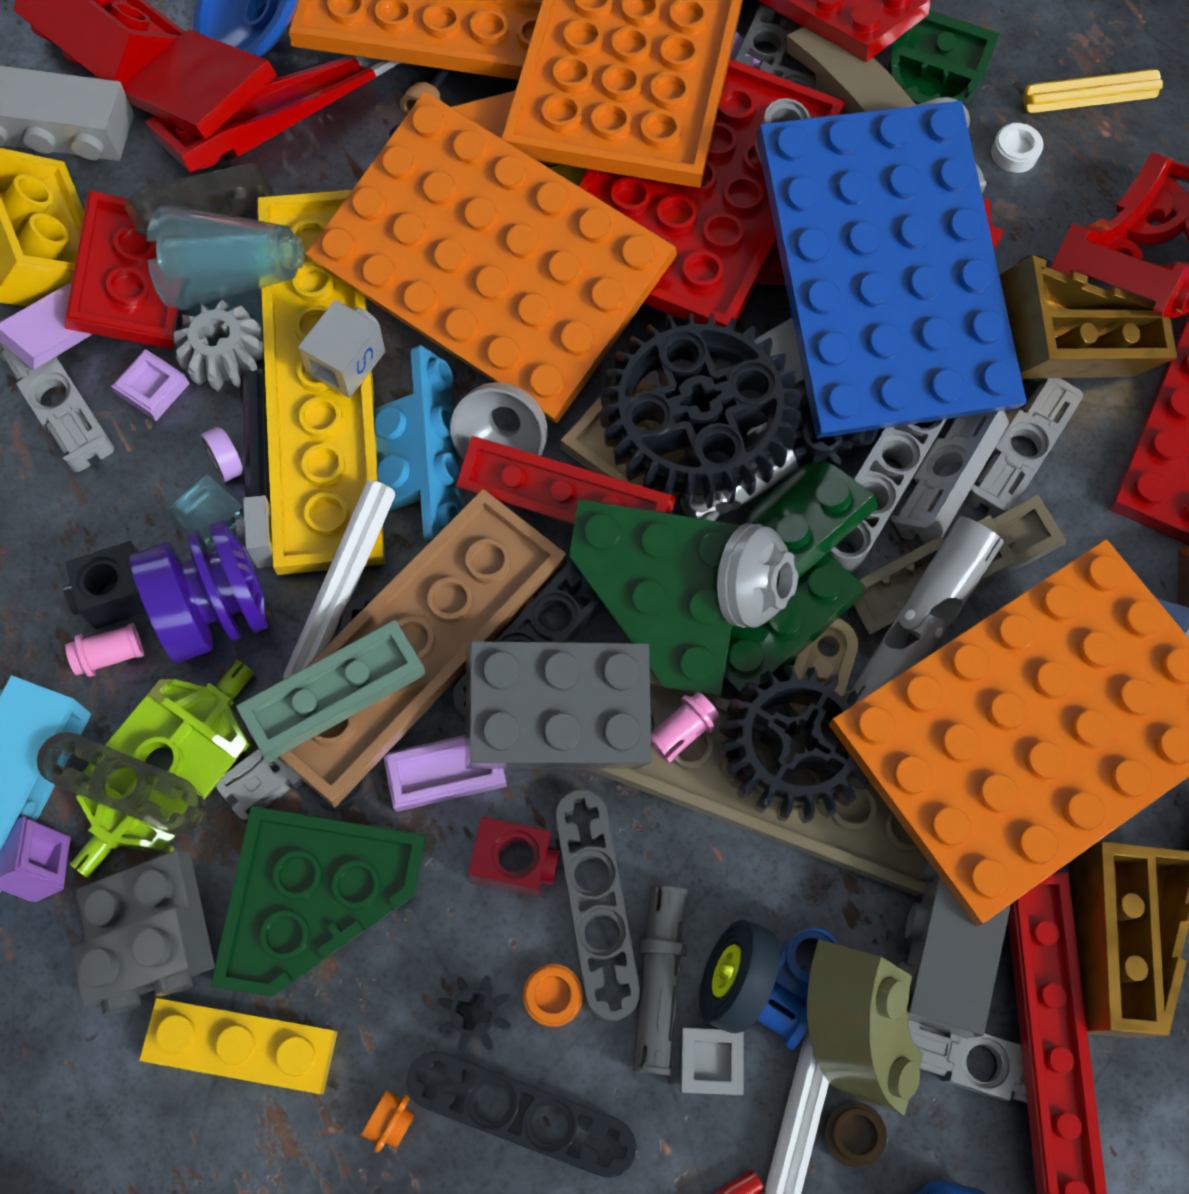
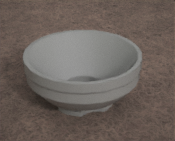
M487 383L474 388L461 399L452 415L451 437L457 452L463 460L465 459L472 436L541 456L547 439V422L545 414L537 401L521 388L508 383ZM498 407L511 408L519 416L520 427L514 431L500 429L493 421L492 411Z
M745 523L732 533L723 551L718 570V601L723 617L729 624L742 628L760 627L773 618L780 609H785L790 597L795 595L798 572L794 565V555L788 552L785 543L775 530L760 524Z

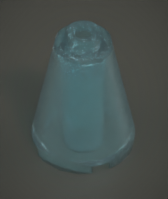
M171 205L160 206L152 215L147 230V242L156 241L157 259H148L149 272L155 290L166 306L169 308H179L178 310H192L199 308L200 302L203 305H209L221 299L225 300L291 280L296 276L298 268H301L304 264L303 243L300 237L295 236L291 228L286 225L186 206Z

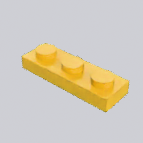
M156 998L139 1061L324 1094L338 1032Z

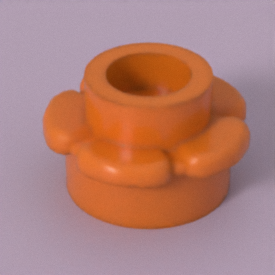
M389 1090L385 1091L360 1135L376 1145L373 1150L374 1152L379 1153L385 1143L396 1149L415 1116V1113L405 1108L410 1100L408 1094H405L402 1099Z

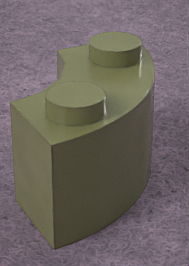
M818 939L808 985L807 1020L812 1050L820 1070L826 1079L842 1093L905 1115L909 1099L915 1094L919 1086V1067L923 1057V1053L914 1045L908 1027L907 1005L912 975L881 956Z

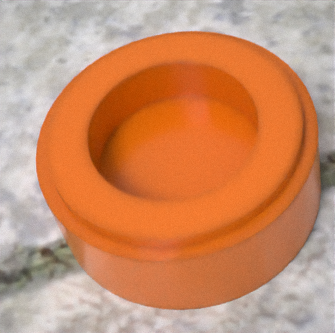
M548 964L539 967L528 977L524 985L523 1002L526 1011L540 1025L546 1027L563 1026L576 1017L582 1005L583 989L580 980L573 971L565 966Z

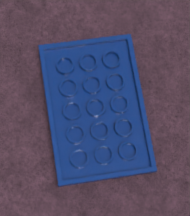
M962 101L761 124L756 137L816 438L1019 408L1027 403Z

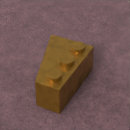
M1034 255L999 275L1022 379L1134 377L1177 358L1170 318L1153 313V308L1156 304L1153 301L1116 287L1109 291L1087 283L1088 276L1075 271L1068 275L1046 267L1047 260Z
M1111 842L1096 843L1069 862L1068 873L1087 1032L1094 1035L1126 1038L1169 1036L1187 963L1181 956L1189 928V851Z

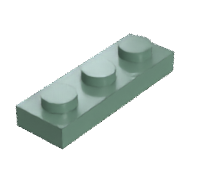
M394 620L242 702L236 708L268 763L425 676L426 673L416 652L397 621Z

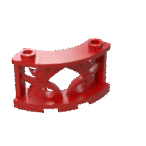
M1151 152L1131 187L1116 204V212L1119 214L1111 221L1101 218L1086 226L1071 224L1050 269L1066 275L1075 271L1088 276V281L1095 279L1154 301L1156 304L1153 308V313L1167 318H1176L1189 312V262H1177L1173 265H1154L1142 260L1143 253L1136 244H1161L1177 237L1182 231L1189 242V194L1177 183L1178 180L1189 183V165ZM1153 221H1159L1162 223V225L1154 226L1151 225V223Z

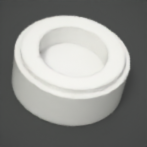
M1010 123L998 131L991 146V155L994 162L1008 172H1026L1036 164L1043 150V140L1038 131L1033 127L1023 123Z

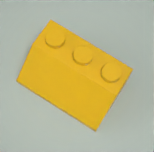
M0 148V303L28 307L72 282L85 211L63 161Z

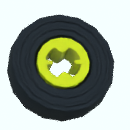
M743 919L732 923L723 932L711 952L700 987L699 1007L702 1018L708 1023L728 1033L736 1034L746 1031L758 1019L769 1000L779 967V943L773 932Z

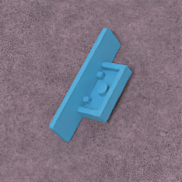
M419 345L411 349L413 394L374 408V427L376 431L378 480L395 491V497L389 511L421 501L423 537L425 541L430 543L461 512L459 488L456 487L460 467L456 459V448L451 437V419L453 415L451 387L453 385L452 371L445 360Z

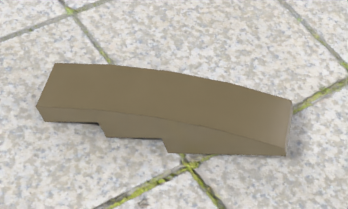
M805 27L787 35V53L816 73L817 91L846 101L844 107L845 114L916 105L889 72L874 58L865 62Z
M1039 495L993 519L989 515L978 521V523L1000 536L1004 542L974 590L1065 545V536ZM941 536L859 580L865 585L864 595L853 606L870 637L892 626L900 611L910 599L912 591L945 541Z

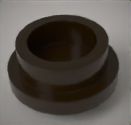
M846 1102L835 1107L828 1115L824 1125V1140L828 1151L838 1162L849 1167L862 1168L873 1164L880 1158L886 1146L887 1132L881 1116L872 1107L861 1102Z

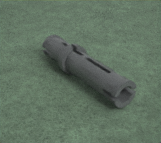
M657 885L650 886L646 939L640 940L639 952L644 953L637 1041L632 1071L671 1075L672 1044L680 958L686 957L687 944H682L688 890L683 888L662 886L661 889Z

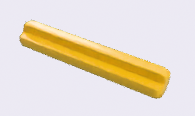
M1148 69L1034 83L1025 87V91L1022 94V102L1027 113H1037L1150 99L1158 96L1160 89L1163 87V80L1161 79L1160 71Z

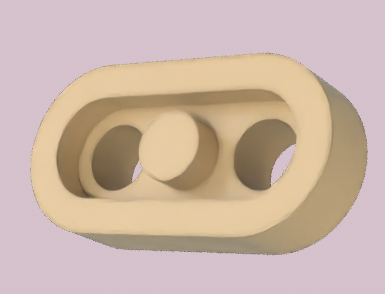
M838 618L814 642L797 655L793 668L797 673L798 679L802 680L807 669L815 666L818 673L816 682L824 685L831 675H837L839 682L834 691L842 696L846 691L858 650V638L855 631L842 619ZM821 643L831 644L836 650V655L832 657L824 656L820 653L818 645ZM785 704L787 711L792 717L803 714L808 708L800 704ZM823 717L821 725L829 721Z

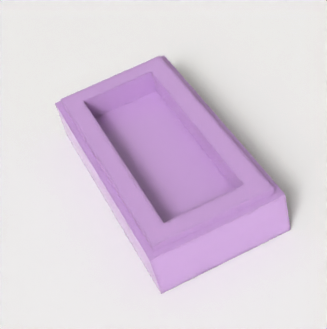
M72 282L0 322V342L33 370L92 335L90 333L65 329V316Z
M465 735L387 752L384 756L395 812L507 787L503 769H465Z

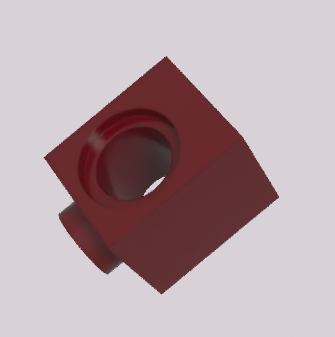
M481 817L468 872L471 884L539 898L542 883L553 885L560 856V850L550 848L552 842L551 831ZM516 845L526 847L532 853L533 861L525 871L511 873L500 865V858L506 849Z

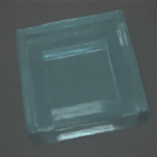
M205 474L167 508L170 515L188 532L197 530L208 549L214 545L210 524L225 520L229 529L236 525L237 518L244 517V507L208 474Z

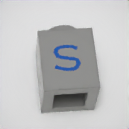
M334 300L298 346L306 373L348 398H351L386 352L380 324L376 318L360 307L351 309L337 300Z

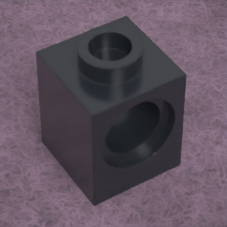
M132 541L65 562L70 582L63 584L66 602L73 615L81 614L95 629L147 613L130 566V555L139 552ZM114 579L118 580L112 591L104 595H98L99 589L104 583Z

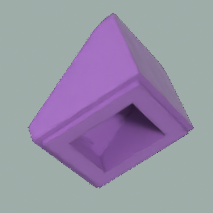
M25 816L18 818L0 852V890L30 902H37L64 889L71 837Z

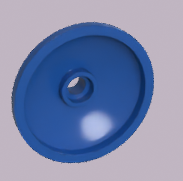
M198 0L194 13L193 31L263 57L275 46L288 28L299 0Z

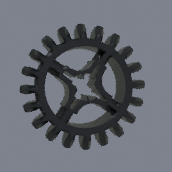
M792 665L785 666L781 673V682L770 670L761 674L759 679L760 687L754 683L746 682L741 689L744 700L734 698L730 700L727 711L733 718L723 719L719 728L720 733L731 738L720 744L718 748L719 755L726 758H737V760L732 761L726 766L724 770L726 778L744 776L745 780L739 786L737 794L739 797L744 798L753 790L759 793L761 796L755 805L757 812L763 813L771 801L779 804L776 813L779 821L785 822L789 818L793 806L797 807L798 816L802 823L811 822L814 818L815 806L825 818L832 817L837 812L836 801L849 806L856 799L852 787L863 789L869 782L841 741V755L835 752L837 746L825 739L821 730L823 717L831 722L833 718L850 708V705L857 697L856 690H848L840 696L834 691L839 682L837 675H831L824 685L816 682L818 673L815 666L807 669L802 680L798 679L795 669ZM793 703L808 707L803 714L797 717H787L778 712L770 715L765 712V710L780 704ZM808 724L809 729L803 737L805 739L803 750L801 753L796 752L789 764H786L785 759L791 750L789 746L793 735H799L804 725ZM752 730L761 735L760 741L771 748L774 754V765L771 772L765 769L755 753L752 743ZM798 769H807L816 774H819L822 770L832 776L831 779L823 783L811 786H798L786 783L789 775Z

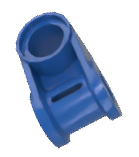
M807 928L790 936L779 951L778 972L768 1002L788 1013L790 1018L767 1002L757 1019L758 1022L783 1037L784 1046L791 1051L798 1045L808 1029L807 998L810 974L799 968L796 962L795 952L797 946L802 941H810L817 945L818 939L838 944L833 936L819 928Z

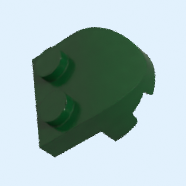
M929 10L928 16L901 35L894 43L889 62V74L916 105L943 97L962 101V104L965 105L972 99L981 84L1000 33Z
M821 461L811 462L792 471L757 501L748 511L746 523L760 524L770 527L777 532L785 543L788 552L794 555V565L799 579L878 508V504L872 492L836 466Z

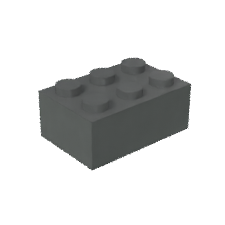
M470 642L466 651L465 769H638L652 763L649 644Z

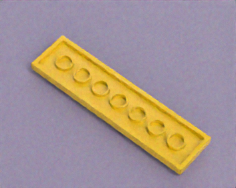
M352 190L258 198L273 568L277 575L329 570L366 482L369 480L379 482L377 476L378 459L374 427L375 404L372 370L351 398H348L308 375L298 350V346L334 300L341 302L351 309L360 307L368 311L367 298L312 263L305 255ZM383 525L365 566L386 564Z

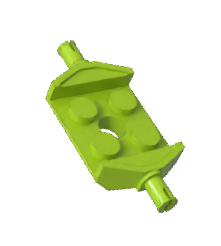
M236 659L234 664L217 683L216 687L210 683L204 687L176 679H160L72 784L75 796L92 825L88 831L94 836L74 860L69 863L71 867L77 869L79 873L90 879L94 871L111 852L110 850L112 848L116 850L119 845L124 848L164 855L175 849L170 845V842L240 754L244 752L249 756L254 749L231 707L235 703L233 698L238 695L250 678L255 675L245 664L243 666V663ZM158 748L172 749L174 758L170 769L159 776L147 775L145 762L149 754Z

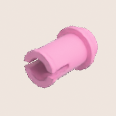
M134 623L87 638L83 634L75 635V641L65 644L67 658L73 673L76 676L86 673L89 678L96 675L97 669L131 658L144 656L141 639Z
M696 692L692 697L684 695L680 699L682 705L651 731V748L667 764H670L675 756L704 731L710 734L715 730L713 723L720 718V715L713 704L700 692Z

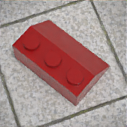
M16 0L13 9L14 12L31 24L30 29L33 33L59 46L63 50L62 54L66 59L85 67L97 79L119 81L122 86L185 32L144 0Z

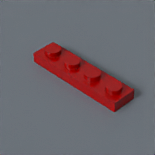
M475 436L471 437L456 484L457 488L475 494L484 489L500 502L571 524L575 523L578 499L668 514L672 513L676 500L670 494Z

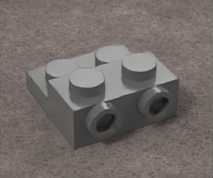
M175 850L76 889L86 942L72 947L83 1008L102 1007L103 1015L125 1012L141 1005L140 996L155 990L156 996H164L186 990L193 986L192 976L215 968L190 851Z

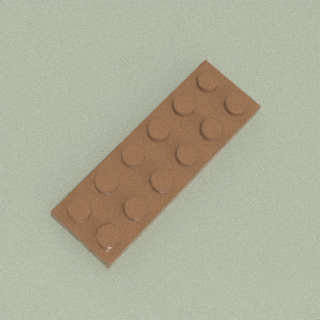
M482 489L305 667L311 666L396 620L422 662L426 675L277 758L335 808L466 670V651L470 642H492L566 564L567 554L486 490Z

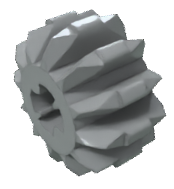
M222 299L214 310H209L208 307L200 302L199 315L196 317L182 314L184 329L173 332L174 342L178 348L176 350V359L180 367L188 372L191 380L197 383L198 386L208 381L210 386L219 392L224 382L230 380L233 385L240 389V376L247 370H258L256 361L264 359L263 332L259 323L255 322V319L250 318L248 311L242 305L231 310L229 304L225 303Z

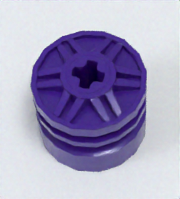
M225 520L209 525L216 547L214 551H209L197 530L187 533L192 558L188 561L182 562L169 542H163L130 555V566L145 610L161 644L175 664L213 650V640L209 626L213 622L218 621L232 641L242 638L241 628L236 613L241 611L254 633L269 627L264 610L263 597L265 594L257 572L245 546L231 533Z

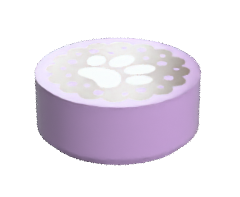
M217 426L201 433L202 445L219 478L223 482H227L242 475L243 467L226 432Z

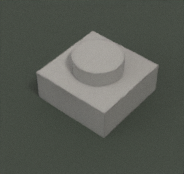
M265 495L243 498L244 518L236 519L237 539L245 546L257 568L273 567L271 506Z
M682 1028L680 1093L744 1095V1032L734 1034L720 1029Z

